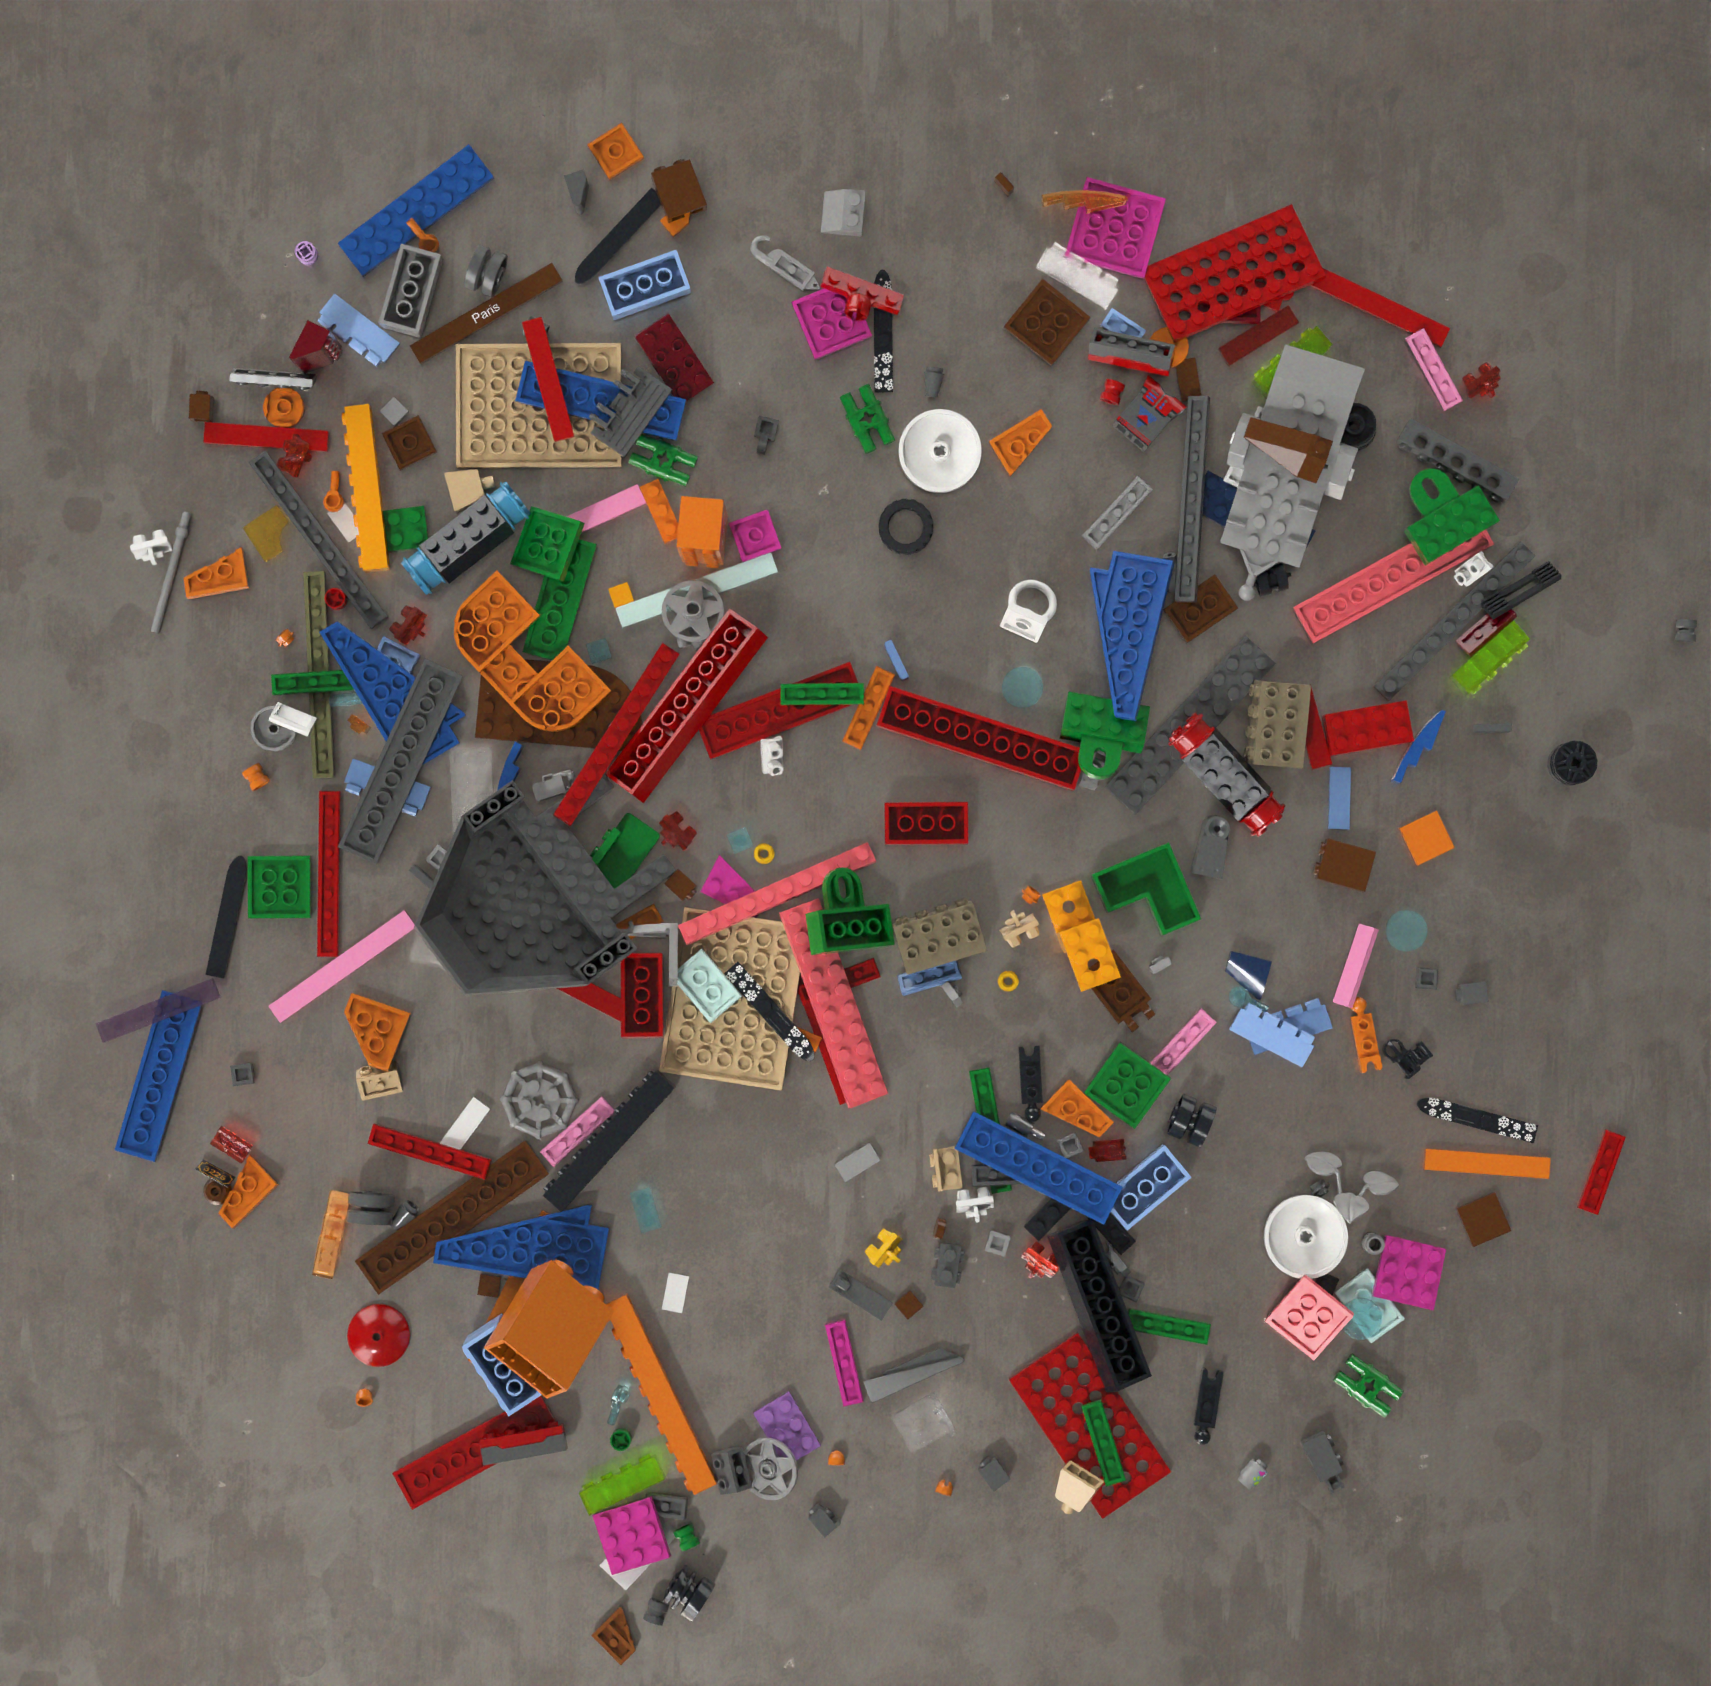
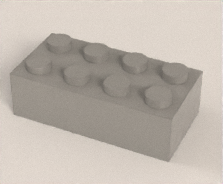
M405 244L400 245L378 322L382 328L419 338L422 337L444 260L441 254Z

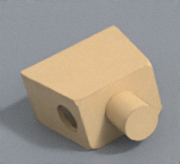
M476 469L444 473L456 513L466 510L482 496H486L485 490L496 487L493 475L481 478L479 471Z
M1070 1460L1060 1472L1055 1494L1056 1498L1063 1502L1061 1510L1066 1514H1072L1074 1510L1081 1512L1104 1481Z

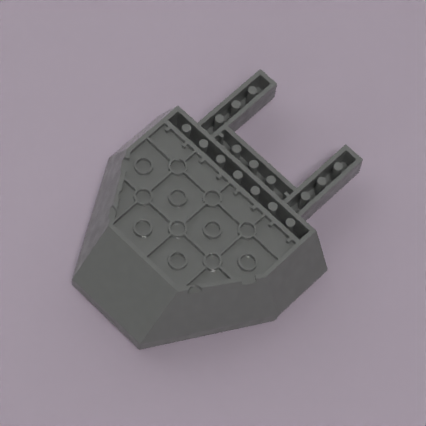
M605 774L601 777L579 814L613 790L614 786ZM512 780L468 812L462 814L414 929L464 996L587 986L638 949L626 932L622 934L611 919L672 876L676 869L663 854L614 889L566 823L553 815L563 798L535 817L523 801L525 796Z

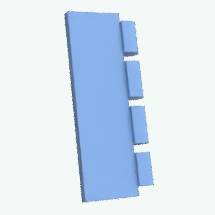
M335 293L319 312L321 317L318 319V322L322 326L331 330L335 325L336 327L332 333L345 343L350 338H353L349 346L361 355L368 350L369 352L365 358L376 367L381 361L385 363L400 345L397 340Z
M1248 1003L1245 1009H1240L1229 1030L1303 1067L1314 1048L1312 1042L1315 1036L1303 1030L1299 1032L1298 1037L1295 1036L1298 1031L1297 1027L1284 1020L1278 1027L1280 1018L1266 1011L1262 1017H1259L1262 1009L1251 1003Z

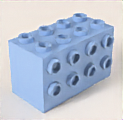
M501 1313L469 1334L462 1348L466 1357L473 1363L477 1373L486 1382L490 1392L497 1398L500 1407L510 1416L542 1394L484 1349L485 1344L503 1316Z

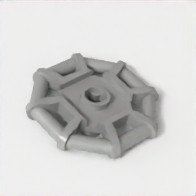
M538 1061L536 1064L511 1073L512 1076L505 1092L500 1097V1101L503 1103L510 1121V1127L532 1135L536 1139H541V1137L562 1129L565 1130L568 1127L567 1124L576 1103L579 1101L569 1080V1074L546 1065L543 1061ZM537 1072L538 1079L527 1083L523 1079V1077ZM543 1072L557 1078V1080L552 1083L543 1079ZM517 1083H520L523 1087L519 1096L511 1097ZM561 1083L567 1098H561L557 1086ZM542 1094L545 1103L537 1106L534 1097ZM511 1102H518L519 1109L522 1112L518 1117ZM561 1103H565L567 1105L560 1118L557 1115V1111ZM525 1117L536 1121V1128L521 1121ZM553 1117L556 1123L542 1128L541 1122Z

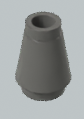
M927 367L926 372H924L926 396L938 397L944 377L943 368Z
M406 1200L404 1203L402 1202L393 1217V1225L390 1226L396 1231L418 1216L419 1208L409 1200Z

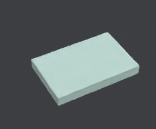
M700 949L678 968V986L710 1023L742 997L740 992L703 949Z
M1366 1268L1334 1291L1340 1302L1354 1313L1352 1318L1370 1343H1373L1405 1318L1392 1301L1372 1296L1375 1277Z

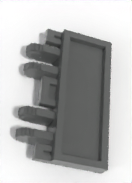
M640 366L633 372L641 378L640 380L624 369L620 372L623 377L635 384L632 389L626 387L619 380L613 382L616 387L628 394V397L619 392L609 406L616 411V414L601 403H598L596 406L598 410L611 417L608 423H605L595 414L591 413L589 416L591 420L604 428V431L595 426L591 434L624 458L673 391Z

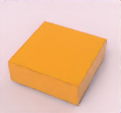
M628 582L608 588L615 608L634 602Z

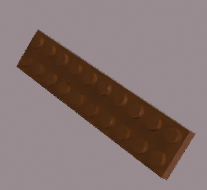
M525 1140L492 1163L485 1180L472 1177L356 1259L355 1262L379 1295L433 1257L438 1241L464 1235L549 1175V1172Z

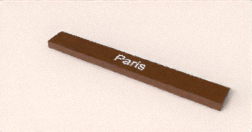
M550 263L495 295L493 298L411 344L410 347L419 363L422 364L563 281L553 263Z

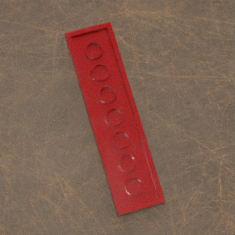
M847 662L792 684L858 683L851 662ZM781 688L710 715L699 729L709 758L712 760L761 741V739L769 738L852 705H781Z
M541 1395L512 1415L508 1416L504 1411L394 1471L392 1474L413 1510L495 1465L483 1466L479 1440L484 1438V1434L496 1432V1435L505 1434L504 1430L512 1428L522 1431L525 1430L526 1426L537 1424L538 1428L545 1427V1423L555 1421Z

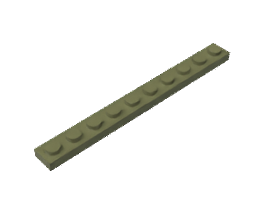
M325 571L303 572L308 672L330 671L329 647L319 633L328 627L327 604L324 599L326 594ZM331 692L309 693L310 715L317 718L311 733L313 779L335 778Z

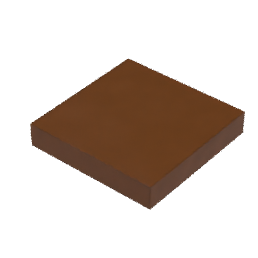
M419 415L382 433L400 471L437 453Z
M1495 1192L1456 1208L1472 1247L1511 1232Z

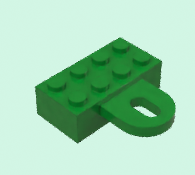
M1432 468L1420 471L1411 481L1410 497L1421 514L1422 519L1407 527L1404 532L1425 566L1500 521L1479 485L1460 496L1449 477L1444 472ZM1424 479H1430L1439 493L1436 499H1432L1427 495L1422 486Z
M1069 691L1059 739L1081 742L1078 763L1081 770L1087 776L1093 779L1109 778L1119 767L1122 750L1141 754L1145 743L1150 706L1140 705L1136 721L1120 719L1114 715L1112 699ZM1096 751L1105 753V764L1102 768H1096L1093 765V756Z
M837 868L830 871L825 876L822 884L825 910L805 914L811 955L877 949L895 945L889 904L865 906L862 884L858 875L848 868ZM840 877L845 882V898H842L839 892L838 879Z

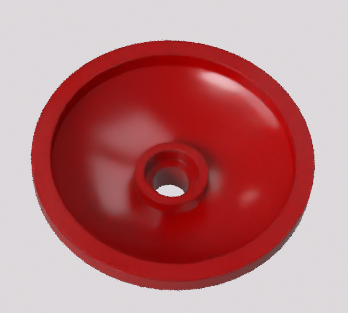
M386 1304L369 1305L357 1312L352 1318L347 1332L348 1344L354 1356L364 1364L374 1367L387 1366L396 1362L406 1352L410 1342V1328L406 1318L396 1308ZM374 1333L380 1334V1340L373 1338Z

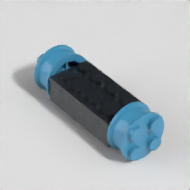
M506 481L503 484L500 482V487L491 494L486 493L487 497L485 495L424 541L417 547L418 551L408 559L403 558L401 564L426 595L429 593L433 594L432 590L442 582L450 584L513 535L516 524L524 518L529 519L528 516L531 513Z

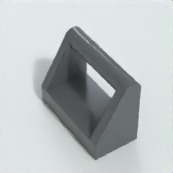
M584 169L564 175L575 211L579 215L584 213L589 190Z

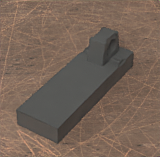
M839 1269L829 1285V1288L881 1321L892 1305L890 1300Z

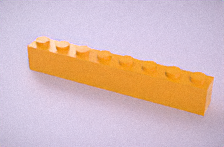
M370 404L345 406V412L342 413V422L347 427V433H344L345 445H349V453L346 454L348 466H351L352 474H349V483L354 488V494H351V502L353 507L356 506L357 515H353L354 525L358 527L359 535H356L357 548H361V555L358 556L359 567L363 568L365 573L390 570L372 407Z

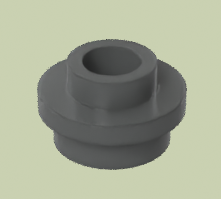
M1324 1179L1319 1180L1310 1187L1311 1195L1324 1196L1329 1192L1330 1184L1326 1183Z

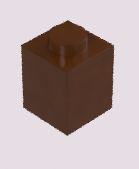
M196 391V394H190L188 418L192 422H213L214 397L208 394L207 391Z
M679 869L664 883L682 901L685 899L689 901L697 893L695 890L697 885Z

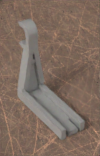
M632 920L628 922L629 928L619 929L622 934L626 932L628 936L663 939L669 936V986H677L679 974L678 923L633 925Z

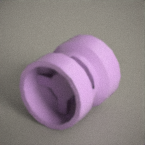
M302 241L296 245L295 255L302 264L312 265L317 261L318 252L312 243Z

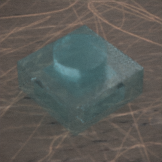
M606 638L586 644L592 664L612 658Z
M746 827L726 835L734 854L753 847Z

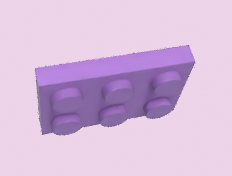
M789 1391L753 1412L767 1438H773L784 1443L791 1450L796 1461L821 1446ZM774 1445L779 1457H788L782 1449Z

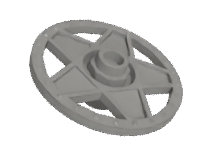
M692 580L677 584L667 593L662 604V618L666 628L676 638L687 642H699L707 639L724 617V606L720 595L713 587L701 581ZM690 586L686 597L673 595L680 588ZM702 587L711 592L717 601L704 600ZM667 606L677 613L671 625L666 616ZM719 613L718 621L710 631L707 618ZM692 627L699 636L688 637L679 633Z
M760 1438L746 1447L744 1456L747 1467L755 1472L753 1482H751L752 1488L749 1489L758 1497L766 1500H778L788 1495L795 1487L798 1478V1466L791 1450L784 1443L773 1438ZM762 1443L760 1455L749 1454L754 1446ZM774 1445L782 1449L788 1457H778ZM792 1469V1480L788 1487L784 1473ZM770 1485L779 1494L770 1495L762 1491Z

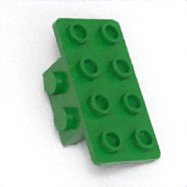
M626 813L616 828L614 827L612 830L608 829L602 837L604 840L603 844L600 847L596 846L590 856L615 889L634 875L660 838V834L631 813Z

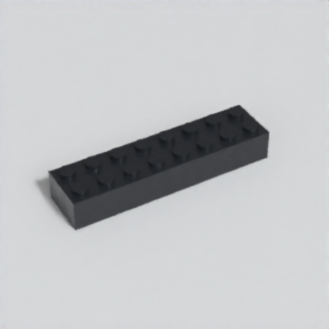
M658 1070L655 1072L650 1071L643 1078L644 1084L642 1087H635L628 1095L631 1099L627 1103L623 1101L614 1110L616 1115L612 1119L610 1117L602 1123L600 1126L602 1131L599 1134L593 1133L586 1141L588 1146L584 1150L582 1148L579 1149L572 1156L574 1160L572 1164H565L557 1173L560 1177L556 1181L552 1179L543 1188L546 1192L542 1196L560 1212L568 1207L676 1088Z
M1093 1219L1080 1221L1047 1235L1106 1393L1118 1392L1151 1377L1150 1369Z

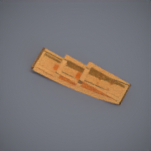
M1089 190L1061 191L1041 195L1042 207L1063 203L1065 211L1085 206L1086 214L1123 206L1128 201L1127 196Z
M334 1190L329 1192L327 1208L312 1272L314 1276L333 1279L349 1208V1194Z

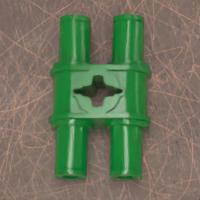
M866 384L858 389L866 405L862 409H858L851 392L840 397L847 413L845 415L846 420L849 421L854 431V437L859 439L866 454L877 449L869 433L872 429H877L884 445L895 441L888 425L889 418L886 417L881 406L882 403L876 399L870 384ZM867 414L868 417L872 416L871 423H868L867 421H862L864 419V415Z
M642 434L637 440L636 445L653 451V457L649 459L632 452L629 464L645 470V473L648 475L652 474L664 479L665 482L671 480L686 487L690 475L674 469L673 465L678 461L694 468L698 456L682 450L680 445L676 446L663 441L662 438L657 440ZM667 454L668 462H664L660 467L659 458H663Z
M1351 1354L1346 1364L1360 1374L1359 1379L1354 1381L1342 1371H1339L1333 1381L1347 1390L1348 1396L1354 1397L1365 1408L1370 1407L1385 1418L1391 1411V1407L1377 1397L1378 1392L1384 1391L1397 1401L1404 1391L1391 1382L1388 1375H1384L1373 1367L1372 1363L1366 1364L1354 1354ZM1365 1382H1367V1383H1370V1382H1371V1385L1373 1386V1388H1372V1389H1369V1388L1366 1389V1387L1364 1386V1383H1365Z

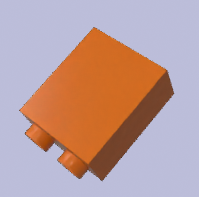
M550 1260L530 1270L484 1346V1349L545 1398L568 1391L614 1312L604 1303L605 1297L598 1289L580 1284L572 1277L574 1274L572 1268L559 1260Z

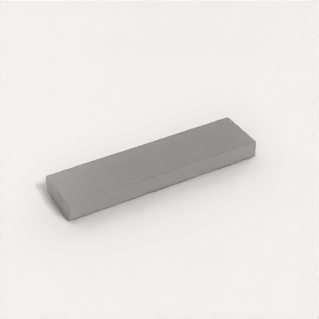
M1137 476L1082 537L1098 550L1153 491V488L1140 476Z

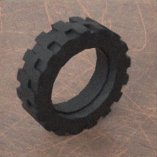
M904 498L893 501L884 509L880 516L879 535L881 540L889 550L897 554L911 555L918 553L931 540L933 534V518L931 513L922 503L914 499ZM901 510H911L917 513L923 522L921 536L910 544H902L896 541L889 531L891 517Z

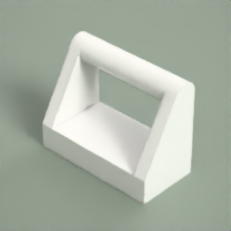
M278 702L268 721L310 737L317 718Z

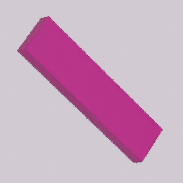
M841 1320L825 1324L843 1407L864 1402L846 1321Z

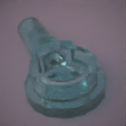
M1234 987L1229 992V1001L1235 1007H1243L1251 1003L1262 1009L1261 1012L1263 1013L1268 1011L1269 1006L1250 998L1248 991L1244 987Z
M618 1385L613 1393L611 1400L612 1410L607 1420V1423L610 1425H615L621 1404L626 1403L629 1398L630 1392L626 1385Z

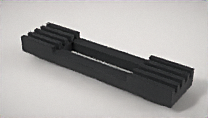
M1548 561L1504 590L1497 591L1482 600L1481 607L1494 620L1561 580V573ZM1534 580L1538 582L1537 585L1512 600L1505 601L1507 596Z

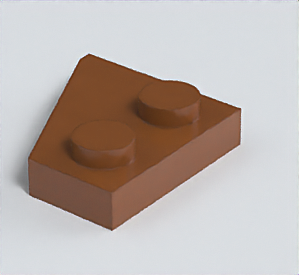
M620 1606L591 1636L622 1665L636 1651V1647L624 1610Z

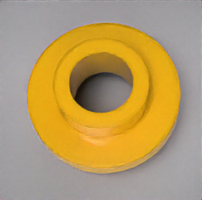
M759 844L754 850V858L761 864H768L774 858V849L769 844ZM762 850L768 851L766 858L760 856Z
M1004 971L1000 974L998 985L1002 990L1009 992L1017 988L1019 979L1014 972ZM1006 977H1010L1012 979V983L1010 985H1006L1004 983V979Z

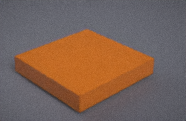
M620 123L587 144L609 180L644 159V156L623 123Z
M1437 810L1399 828L1416 866L1455 848Z

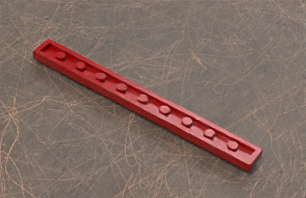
M664 643L661 644L553 815L569 826L572 825L678 658V652Z

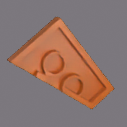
M1040 409L989 441L990 446L1010 477L1049 432L1052 425L1043 410Z
M240 547L234 553L226 557L223 556L218 559L219 561L209 566H204L184 577L187 599L249 588L243 548Z
M1069 1079L1040 1108L1097 1137H1101L1114 1123Z
M252 1155L248 1156L242 1172L240 1171L232 1191L229 1192L218 1213L233 1229L279 1185Z

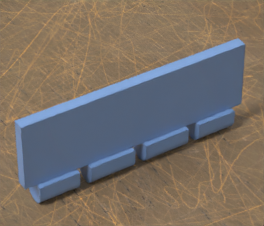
M352 759L344 781L348 783L345 791L359 796L362 788L365 789L375 766ZM414 781L403 805L402 812L416 816L418 809L423 810L431 787Z
M1319 998L1305 1002L1306 1011H1303L1301 1004L1285 1009L1286 1018L1283 1017L1281 1011L1272 1014L1280 1018L1278 1027L1283 1020L1297 1027L1298 1031L1295 1035L1297 1037L1301 1030L1314 1035L1333 1028L1325 1004H1320ZM1250 1041L1254 1055L1268 1051L1266 1048Z

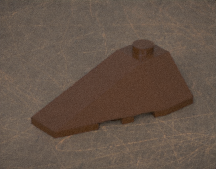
M1252 417L1249 419L1244 434L1246 440L1273 458L1279 465L1289 470L1295 477L1315 484L1325 466L1333 443L1332 440Z

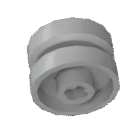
M268 706L259 710L251 720L250 732L252 739L264 750L274 752L285 750L293 744L297 737V732L268 721L275 706ZM271 725L277 726L278 729L275 733H272V730H270Z

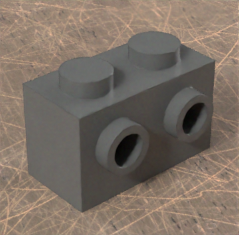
M940 1242V1247L936 1246L934 1259H938L937 1267L932 1268L931 1280H934V1285L955 1288L956 1283L960 1284L962 1271H958L959 1263H963L965 1251L961 1250V1245Z
M742 1447L726 1448L711 1454L720 1495L738 1493L752 1488Z

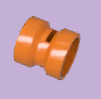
M260 763L242 772L244 778L250 782L249 786L252 791L260 789L271 781L267 775L263 774V768Z

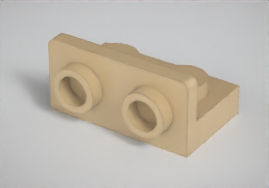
M397 1061L392 1062L389 1072L372 1066H363L356 1070V1081L362 1101L403 1092Z
M955 1147L933 1149V1154H929L930 1166H935L936 1175H932L933 1188L937 1187L938 1192L963 1188L958 1151L954 1149Z

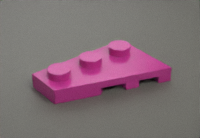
M719 855L700 892L723 904H728L755 891Z

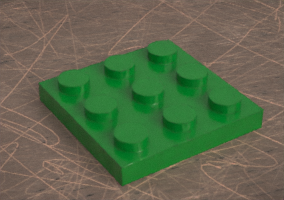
M531 506L529 510L531 515L525 521L510 564L564 582L585 523Z
M248 856V919L311 918V856Z
M1119 1042L1084 1093L1135 1129L1169 1083L1171 1077L1122 1042Z

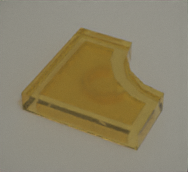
M278 505L242 527L265 562L270 561L283 552L280 536L289 522Z

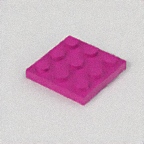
M827 289L819 290L791 302L815 360L872 337L866 320L855 321L856 312H853L852 319L846 316L844 312L847 302L846 297Z
M1384 1235L1385 1248L1380 1254L1372 1296L1434 1310L1446 1249Z
M652 1496L592 1515L612 1575L671 1557Z

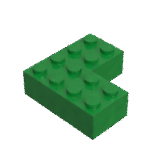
M1169 842L1091 875L1106 913L1145 898L1161 936L1201 920Z

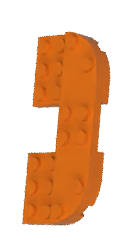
M496 570L462 603L457 611L454 620V638L458 649L527 723L540 730L550 732L570 729L580 723L611 690L569 645L539 673L522 658L510 644L532 625L540 615Z

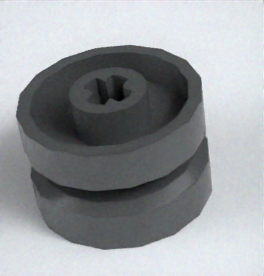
M479 245L469 263L464 287L476 291L481 286L482 294L493 298L505 273L508 261L507 254L497 251L491 256L490 248Z
M377 1191L349 1192L348 1203L352 1206H359L361 1209L348 1210L346 1221L367 1225H393V1214L390 1211L381 1210V1208L393 1207L395 1195Z

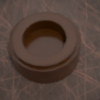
M937 1218L933 1238L940 1240L943 1238L946 1229L945 1219Z

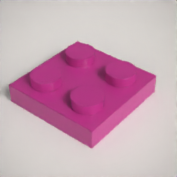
M768 509L729 523L742 562L782 549Z

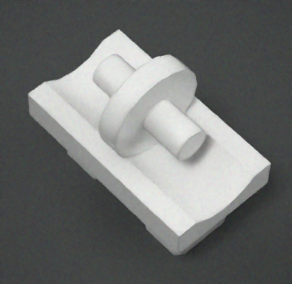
M163 530L154 531L152 533L153 540L146 541L144 535L134 536L133 545H130V548L136 560H151L152 565H157V558L164 557L163 553L173 551L172 545Z
M1481 550L1454 570L1456 573L1454 578L1459 585L1462 586L1464 584L1467 587L1494 566L1487 561Z
M781 736L773 739H761L760 752L763 774L770 773L771 776L782 774L783 745Z
M988 1187L978 1188V1198L970 1199L969 1190L958 1191L956 1201L957 1213L966 1212V1218L975 1217V1222H980L979 1216L987 1215L986 1209L994 1208L993 1196H990Z

